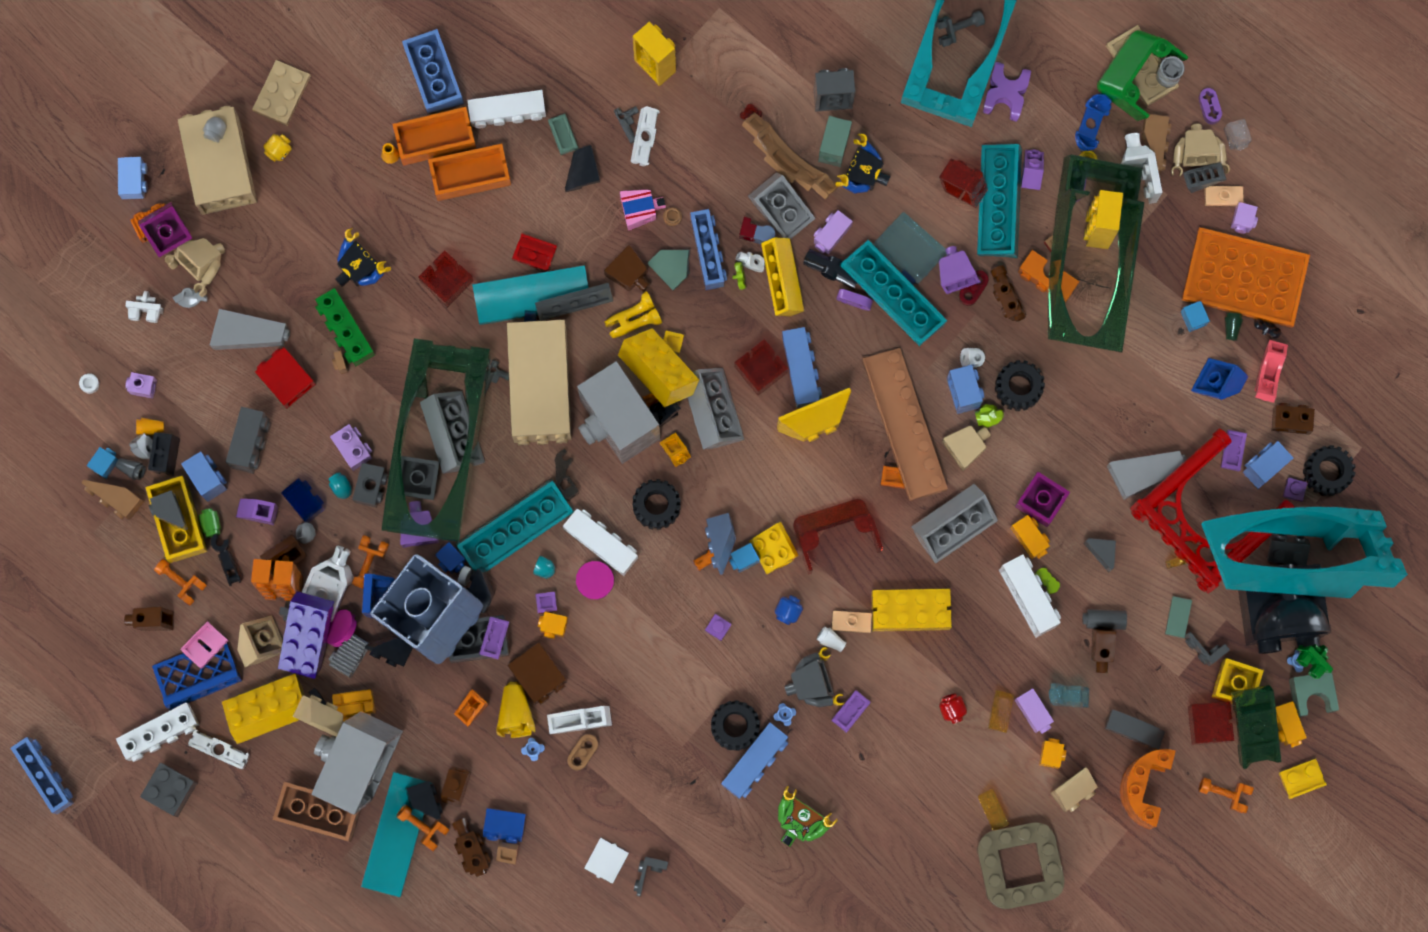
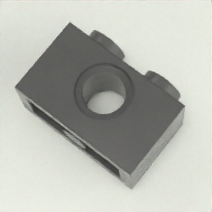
M366 463L361 464L352 499L354 503L377 508L378 503L381 504L384 494L381 492L382 486L386 485L388 480L385 468ZM369 482H376V487L373 490L366 488Z

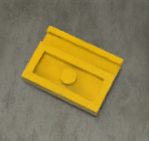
M1316 759L1279 772L1289 799L1327 785Z

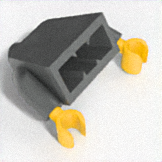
M823 647L819 653L815 652L801 659L795 667V672L791 674L793 682L785 685V691L788 696L797 694L799 700H804L806 704L816 707L832 706L833 704L841 706L844 704L837 702V697L843 696L842 694L831 697L834 693L824 663L831 655L823 656L822 654L828 648Z

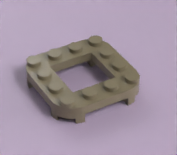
M1029 823L988 832L980 839L977 855L981 866L986 897L994 906L1000 909H1011L1050 901L1062 893L1064 875L1055 835L1049 826L1042 823ZM1036 843L1044 881L1006 889L998 850Z

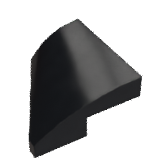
M591 145L573 152L565 192L579 190L583 186L600 182Z

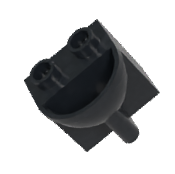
M1286 564L1277 567L1294 569H1319L1321 568V565L1313 564L1293 567V564ZM1238 590L1246 646L1257 645L1259 654L1281 652V642L1296 641L1297 649L1300 645L1307 647L1317 644L1319 647L1321 646L1319 638H1323L1331 633L1326 598L1323 596Z

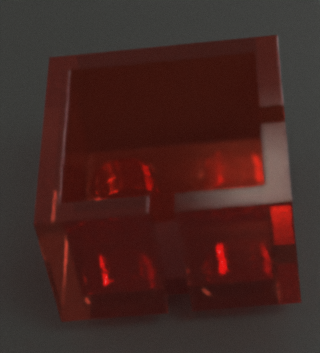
M951 158L939 176L944 192L959 199L965 191L966 193L961 200L974 208H977L988 191L983 173L976 168L971 169L967 167V164L961 160L956 161Z
M444 250L433 261L434 267L437 270L434 272L433 267L429 265L418 278L420 283L448 308L474 280L472 275L460 264L458 265L457 261Z
M765 339L751 349L752 358H750V354L747 352L734 362L735 369L757 396L788 373V367L778 355L775 357V351Z
M1231 702L1191 704L1188 706L1192 745L1230 743L1235 741L1233 723H1229L1232 720Z

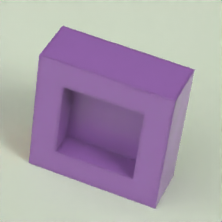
M1288 478L1283 497L1302 502L1307 483Z
M555 592L536 594L538 614L557 612Z
M715 614L705 631L722 641L732 624Z

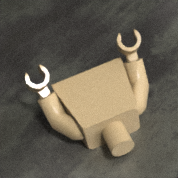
M1201 124L1192 125L1191 130L1185 132V137L1179 140L1174 149L1173 162L1175 166L1171 169V175L1173 176L1174 169L1180 171L1179 177L1182 175L1181 163L1183 166H1203L1221 162L1227 174L1230 171V167L1225 163L1227 160L1225 144L1214 135L1212 130H1202Z
M204 238L189 240L178 246L174 251V255H167L165 262L171 269H175L179 262L197 281L202 280L201 283L194 285V291L197 293L199 289H202L199 295L204 297L207 294L206 285L211 283L221 266V254L225 252V249L221 243L213 246Z

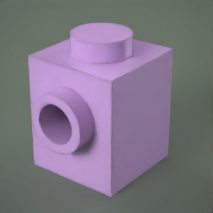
M1239 202L1235 208L1230 228L1235 229L1236 232L1241 234L1249 233L1252 228L1256 227L1258 217H1255L1258 207Z
M131 372V376L126 380L127 391L131 395L153 399L157 384L156 378Z

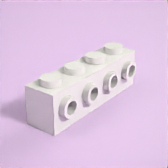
M542 90L468 100L471 126L475 128H485L486 125L491 124L501 126L505 122L522 123L527 119L538 121L542 117H546Z
M576 509L563 525V529L624 576L638 559L637 550L629 544L627 547L622 544V539L615 533H612V535L606 531L607 527L601 522L597 521L595 523L591 520L592 516L587 511Z
M184 703L116 738L125 759L135 762L142 759L144 753L148 751L153 753L161 749L160 745L166 742L170 744L177 741L179 735L183 733L188 735L194 732L200 724L190 704Z

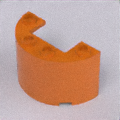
M1160 749L1139 757L1129 765L1122 777L1120 784L1122 805L1128 816L1135 823L1150 830L1157 827L1161 812L1160 807L1142 803L1150 770L1165 773L1166 769L1171 770L1175 750Z

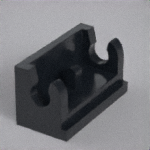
M154 432L148 465L149 471L174 476L180 438L173 434Z

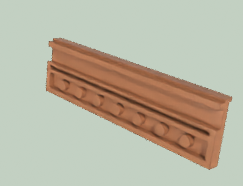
M897 348L862 358L909 501L947 491L948 488L901 349Z

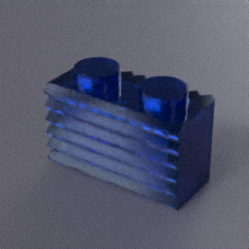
M298 478L284 489L281 494L304 522L309 523L325 510L322 507L324 502L318 495H312L310 490L313 488L306 480L302 482Z

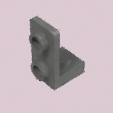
M1191 632L1185 635L1186 644L1192 650L1195 649L1198 652V658L1204 665H1212L1230 650L1226 644L1221 647L1216 645L1209 651L1211 653L1209 655Z
M645 857L644 861L640 860L638 872L642 873L640 880L636 879L634 891L637 892L636 896L641 897L647 867L650 866L651 871L662 873V870H667V861Z

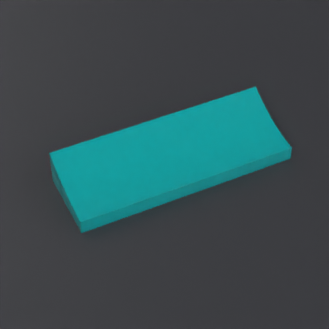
M1019 144L982 145L978 256L1018 258L1022 148Z
M869 240L841 263L840 266L919 347L946 324L947 320Z
M585 265L472 284L479 325L524 318L525 310L536 311L537 316L536 302L589 288Z
M550 479L456 543V546L473 570L483 567L487 572L573 513V510L553 480Z
M393 772L361 887L401 898L420 829L408 820L402 822L396 815L405 804L411 808L405 788L426 781ZM411 808L412 815L422 822L424 814Z

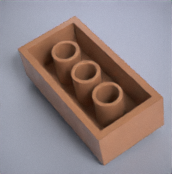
M284 782L273 816L274 821L351 842L360 811L355 815L311 795L312 789Z

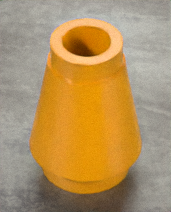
M390 143L384 144L381 152L383 161L388 164L397 162L400 157L398 148Z
M142 417L141 419H136V435L144 433L147 436L154 434V432L164 433V421Z

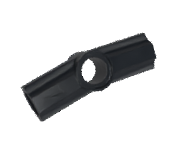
M812 249L807 252L803 265L821 272V275L829 280H837L852 289L857 284L840 266L843 262L842 260L834 256L827 257Z

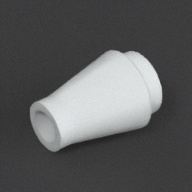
M825 626L816 639L820 641L819 644L839 652L844 649L847 643L830 627L826 628Z

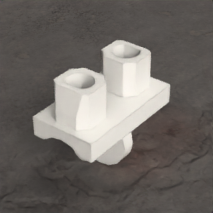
M144 291L143 296H136V301L141 302L126 301L128 318L132 321H140L141 312H147L146 321L157 323L160 314H163L164 311L160 304H152L156 302V297H150L149 291Z

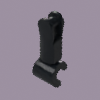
M217 534L213 535L210 541L214 551L220 553L218 558L229 586L238 581L241 583L230 551H227L230 545L229 540H224L222 546H217L219 538ZM228 571H235V575L228 576Z

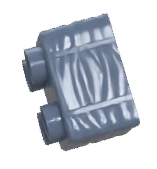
M415 554L371 610V616L433 663L441 664L453 654L457 643L469 627L477 622L479 614L483 609V604L458 582L441 572L423 557Z

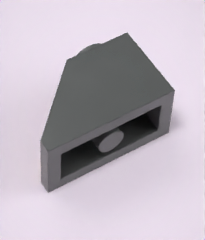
M172 490L150 498L151 505H149L152 516L156 515L159 520L182 530L188 529L176 495Z

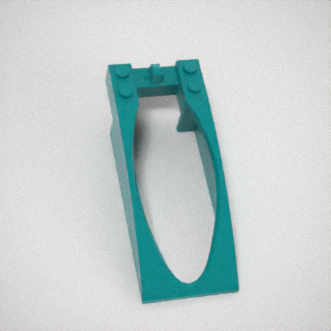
M937 0L904 89L901 103L972 127L1017 0H1004L1002 22L996 40L984 62L968 79L962 99L926 88L933 67L932 42L934 29L940 9L945 1Z
M1295 507L1242 513L1203 521L1201 524L1225 588L1229 590L1351 598L1363 586L1394 588L1408 575L1402 560L1393 557L1390 550L1394 544L1392 539L1385 538L1383 530L1387 525L1381 511L1341 507ZM1246 531L1323 538L1327 550L1330 551L1345 537L1359 539L1367 558L1329 568H1280L1236 562L1225 554V547L1229 541Z

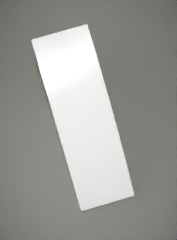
M609 706L577 709L547 715L550 734L612 726Z

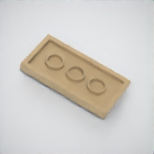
M1138 25L1106 44L1113 58L1128 36L1134 31L1141 30ZM1152 53L1132 81L1138 87L1140 98L1146 107L1179 87L1176 84L1174 87L1167 88L1158 83L1156 73L1162 60Z

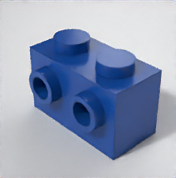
M487 808L483 837L491 841L502 839L511 844L522 842L526 814Z

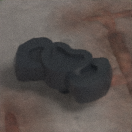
M1259 318L1254 321V326L1257 329L1263 330V335L1268 333L1273 338L1280 337L1281 330L1273 324Z

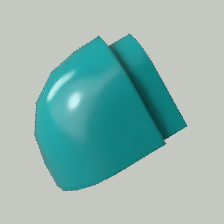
M338 472L328 479L329 487L337 498L346 499L352 494V485L342 473Z
M539 556L533 574L544 579L551 578L556 571L555 564L551 560Z

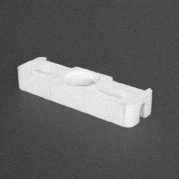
M648 106L641 109L631 163H640V166L643 167L649 165L647 161L649 160L651 147L654 144L657 114L660 113L659 110ZM643 131L648 133V141L642 139L641 134Z
M199 730L193 732V737L188 743L189 746L239 769L245 768L250 758L249 753L242 752L234 747L232 748V745L214 737L199 733ZM218 744H222L225 749L221 755H216L214 752V747Z

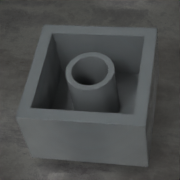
M401 456L395 495L434 500L439 462Z
M159 763L140 797L167 813L178 817L198 783L169 766Z

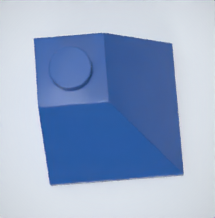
M1208 358L1191 391L1222 400L1240 393L1249 376L1238 365Z

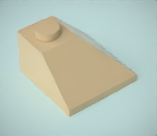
M272 615L240 625L237 650L245 667L259 664L281 654L283 640Z

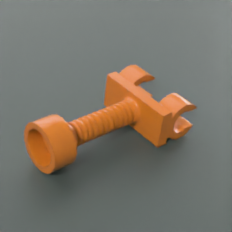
M365 535L362 536L358 549L367 553L366 559L359 573L360 575L354 576L351 583L364 589V574L368 573L373 557L376 556L384 559L389 547L388 543L381 541L378 551L369 549L368 546L371 538Z
M162 559L156 565L154 571L159 575L166 574L183 589L177 596L191 606L195 600L186 593L193 585L202 591L207 585L194 575L186 582L169 568L170 563Z
M1203 777L1198 791L1204 794L1213 792L1230 799L1232 798L1230 809L1245 814L1247 813L1248 806L1238 803L1240 794L1242 792L1252 795L1254 788L1237 783L1236 790L1233 792L1213 785L1211 779Z
M405 804L399 810L396 817L402 822L405 820L410 821V823L423 831L425 835L420 842L434 852L438 845L430 840L431 836L436 830L446 836L449 829L437 820L429 827L412 815V809Z

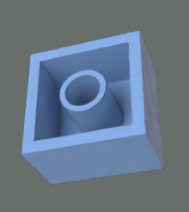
M972 365L950 370L947 376V382L957 414L979 409L983 402L982 399H984L982 387L979 388L977 383L979 380L978 372L976 369L973 370Z
M1279 441L1274 445L1270 442L1259 452L1260 457L1255 455L1244 465L1247 468L1243 471L1244 475L1257 489L1263 486L1293 459L1292 455Z
M200 451L181 463L198 492L207 502L227 490L225 487L227 481L218 470L215 471L217 466L208 454L204 455Z

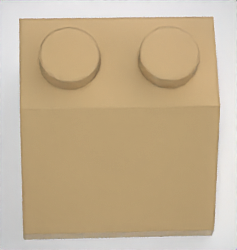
M303 695L293 717L337 737L343 724V713L336 711L338 707L329 702L326 705L321 704L322 699L311 695L308 698Z
M1085 767L1052 791L1051 795L1064 812L1067 810L1072 812L1080 806L1078 802L1083 798L1088 800L1096 794L1094 790L1098 787L1089 770Z

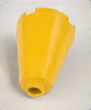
M510 682L503 689L496 733L501 737H505V734H511V738L532 735L531 731L535 732V724L524 688L518 682Z

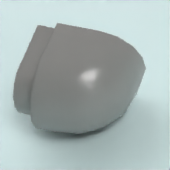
M219 117L210 118L203 128L204 138L219 143L226 131L225 122Z
M143 433L129 443L130 450L141 459H150L153 440Z

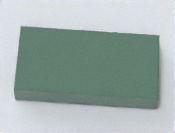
M566 114L548 119L560 155L577 150L578 146Z
M1172 597L1165 635L1185 638L1192 600Z

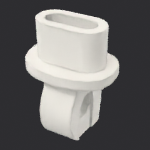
M739 252L737 254L736 260L742 262L746 268L756 272L764 271L765 261L762 256L752 255V252Z

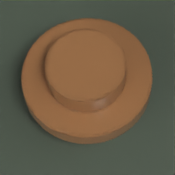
M670 207L665 210L663 220L669 226H676L681 222L682 214L679 209Z

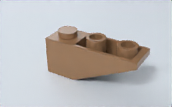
M1149 114L1150 116L1144 119L1142 140L1144 145L1155 153L1158 173L1160 175L1161 171H1164L1166 167V159L1163 158L1164 152L1167 153L1169 142L1166 141V136L1170 134L1171 124L1168 123L1169 117Z
M88 480L81 482L86 486L83 490L92 497L94 494L99 496V502L107 508L112 506L115 509L113 513L122 520L124 517L130 520L144 503L125 487Z

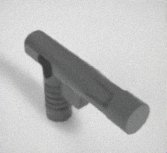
M634 106L626 112H622L620 108L615 109L614 113L631 144L634 143L635 135L630 128L634 121L631 116L639 113L638 108Z
M492 360L477 395L485 397L490 383L496 384L499 377L509 381V373L497 368L499 365L498 361ZM492 368H495V370H496V372H490V371H491Z

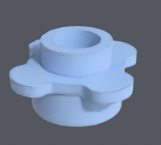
M1295 650L1294 655L1288 657L1287 663L1292 665L1296 672L1300 673L1304 667L1296 661L1300 652Z
M781 703L778 706V712L774 714V720L781 721L785 726L791 725L792 717L796 715V710Z
M529 738L528 743L521 749L523 755H528L532 761H537L538 755L544 751L545 747L543 744H538L534 738Z

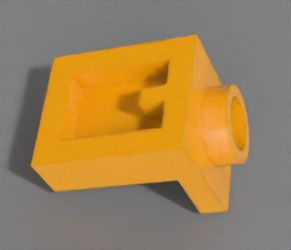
M676 432L660 442L661 447L675 467L684 464L691 458L686 446Z

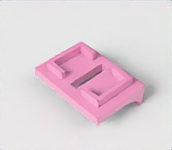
M207 621L180 650L202 669L228 640ZM200 639L212 649L210 652L198 643Z

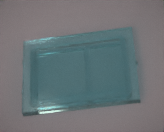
M904 212L873 243L902 271L904 269L916 280V284H919L939 263V260L946 255V249Z

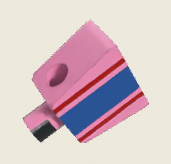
M650 190L620 192L628 230L656 220L655 210L666 208L664 197L652 199Z

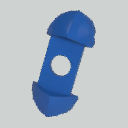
M1096 94L1086 102V110L1079 130H1076L1075 140L1081 151L1094 150L1099 144V141L1095 138L1103 116L1110 114L1109 110L1112 103L1106 94ZM1089 118L1095 121L1093 129H1089L1086 125V121Z

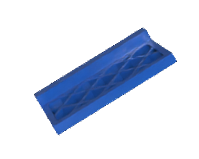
M228 643L224 645L225 649L221 656L217 654L214 656L219 658L216 668L206 664L200 669L197 676L189 673L194 662L184 653L152 666L163 696L164 705L169 711L184 703L193 702L242 681ZM206 644L202 645L206 650L210 649L208 652L212 650ZM183 659L189 661L185 671L176 668L179 661ZM223 660L230 663L231 670L226 672L219 670ZM163 667L171 668L167 678L160 676L158 669ZM205 668L214 671L209 679L201 678ZM175 670L183 673L179 683L170 680ZM187 675L196 678L193 685L189 687L183 685ZM168 683L177 686L175 692L170 695L166 693Z

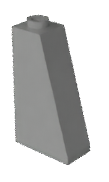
M219 309L210 346L214 350L284 346L285 341L289 339L290 330H288V326L285 323Z
M1180 451L1112 461L1107 465V468L1123 500H1126L1161 483L1187 458L1184 454L1181 455Z

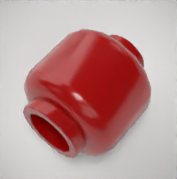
M956 693L942 697L939 708L943 719L951 721L952 724L963 721L962 717L967 714L963 698L957 696Z

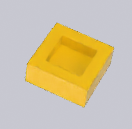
M666 330L663 340L676 354H680L684 335Z

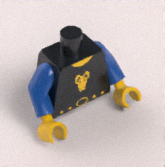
M858 134L861 138L860 142L857 139L853 140L854 144L861 145V147L857 148L846 175L837 176L841 179V182L835 183L837 187L843 186L854 194L872 191L876 182L887 186L891 177L881 172L884 165L882 158L867 141L865 134Z
M353 228L345 231L346 238L340 247L337 258V265L342 273L335 280L341 287L350 280L356 286L375 284L385 272L391 270V267L384 269L386 261L377 262L356 240L353 241V239L358 238L359 233L356 232L352 236L351 230Z

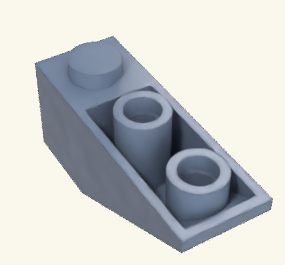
M729 513L706 519L708 527H705L707 538L711 539V542H708L710 553H714V557H711L713 567L718 568L720 575L724 573L736 540Z

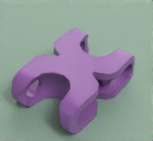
M996 62L990 80L992 88L987 93L983 113L989 115L996 104L1004 103L1010 108V120L1017 122L1024 103L1021 95L1027 90L1031 71L1023 69L1017 80H1008L1003 74L1004 64Z

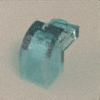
M1051 683V689L1049 690L1050 703L1053 706L1089 708L1090 688Z

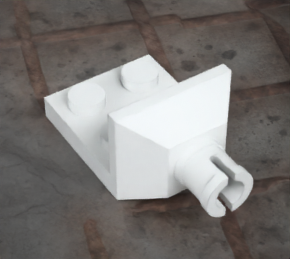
M1139 133L1128 134L1125 136L1127 149L1119 169L1120 171L1142 168L1140 175L1142 181L1145 180L1146 186L1144 187V196L1146 199L1148 198L1149 204L1157 203L1162 194L1155 153L1146 145H1141Z
M336 546L332 558L312 567L302 590V593L334 601L331 622L334 620L347 586L352 583L354 578L349 565L346 564L351 551L347 548L344 551L342 546Z

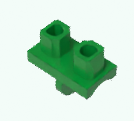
M1317 644L1307 647L1300 645L1297 650L1300 654L1296 661L1303 667H1307L1309 664L1312 665L1308 671L1312 678L1320 679L1324 673L1332 672L1333 668L1326 661L1329 657L1326 655L1328 648L1325 645L1319 647Z

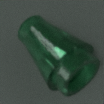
M1227 313V316L1224 317L1226 340L1237 341L1243 322L1242 314Z

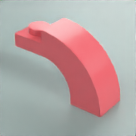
M1269 340L1256 381L1255 398L1274 403L1280 373L1287 355V344Z

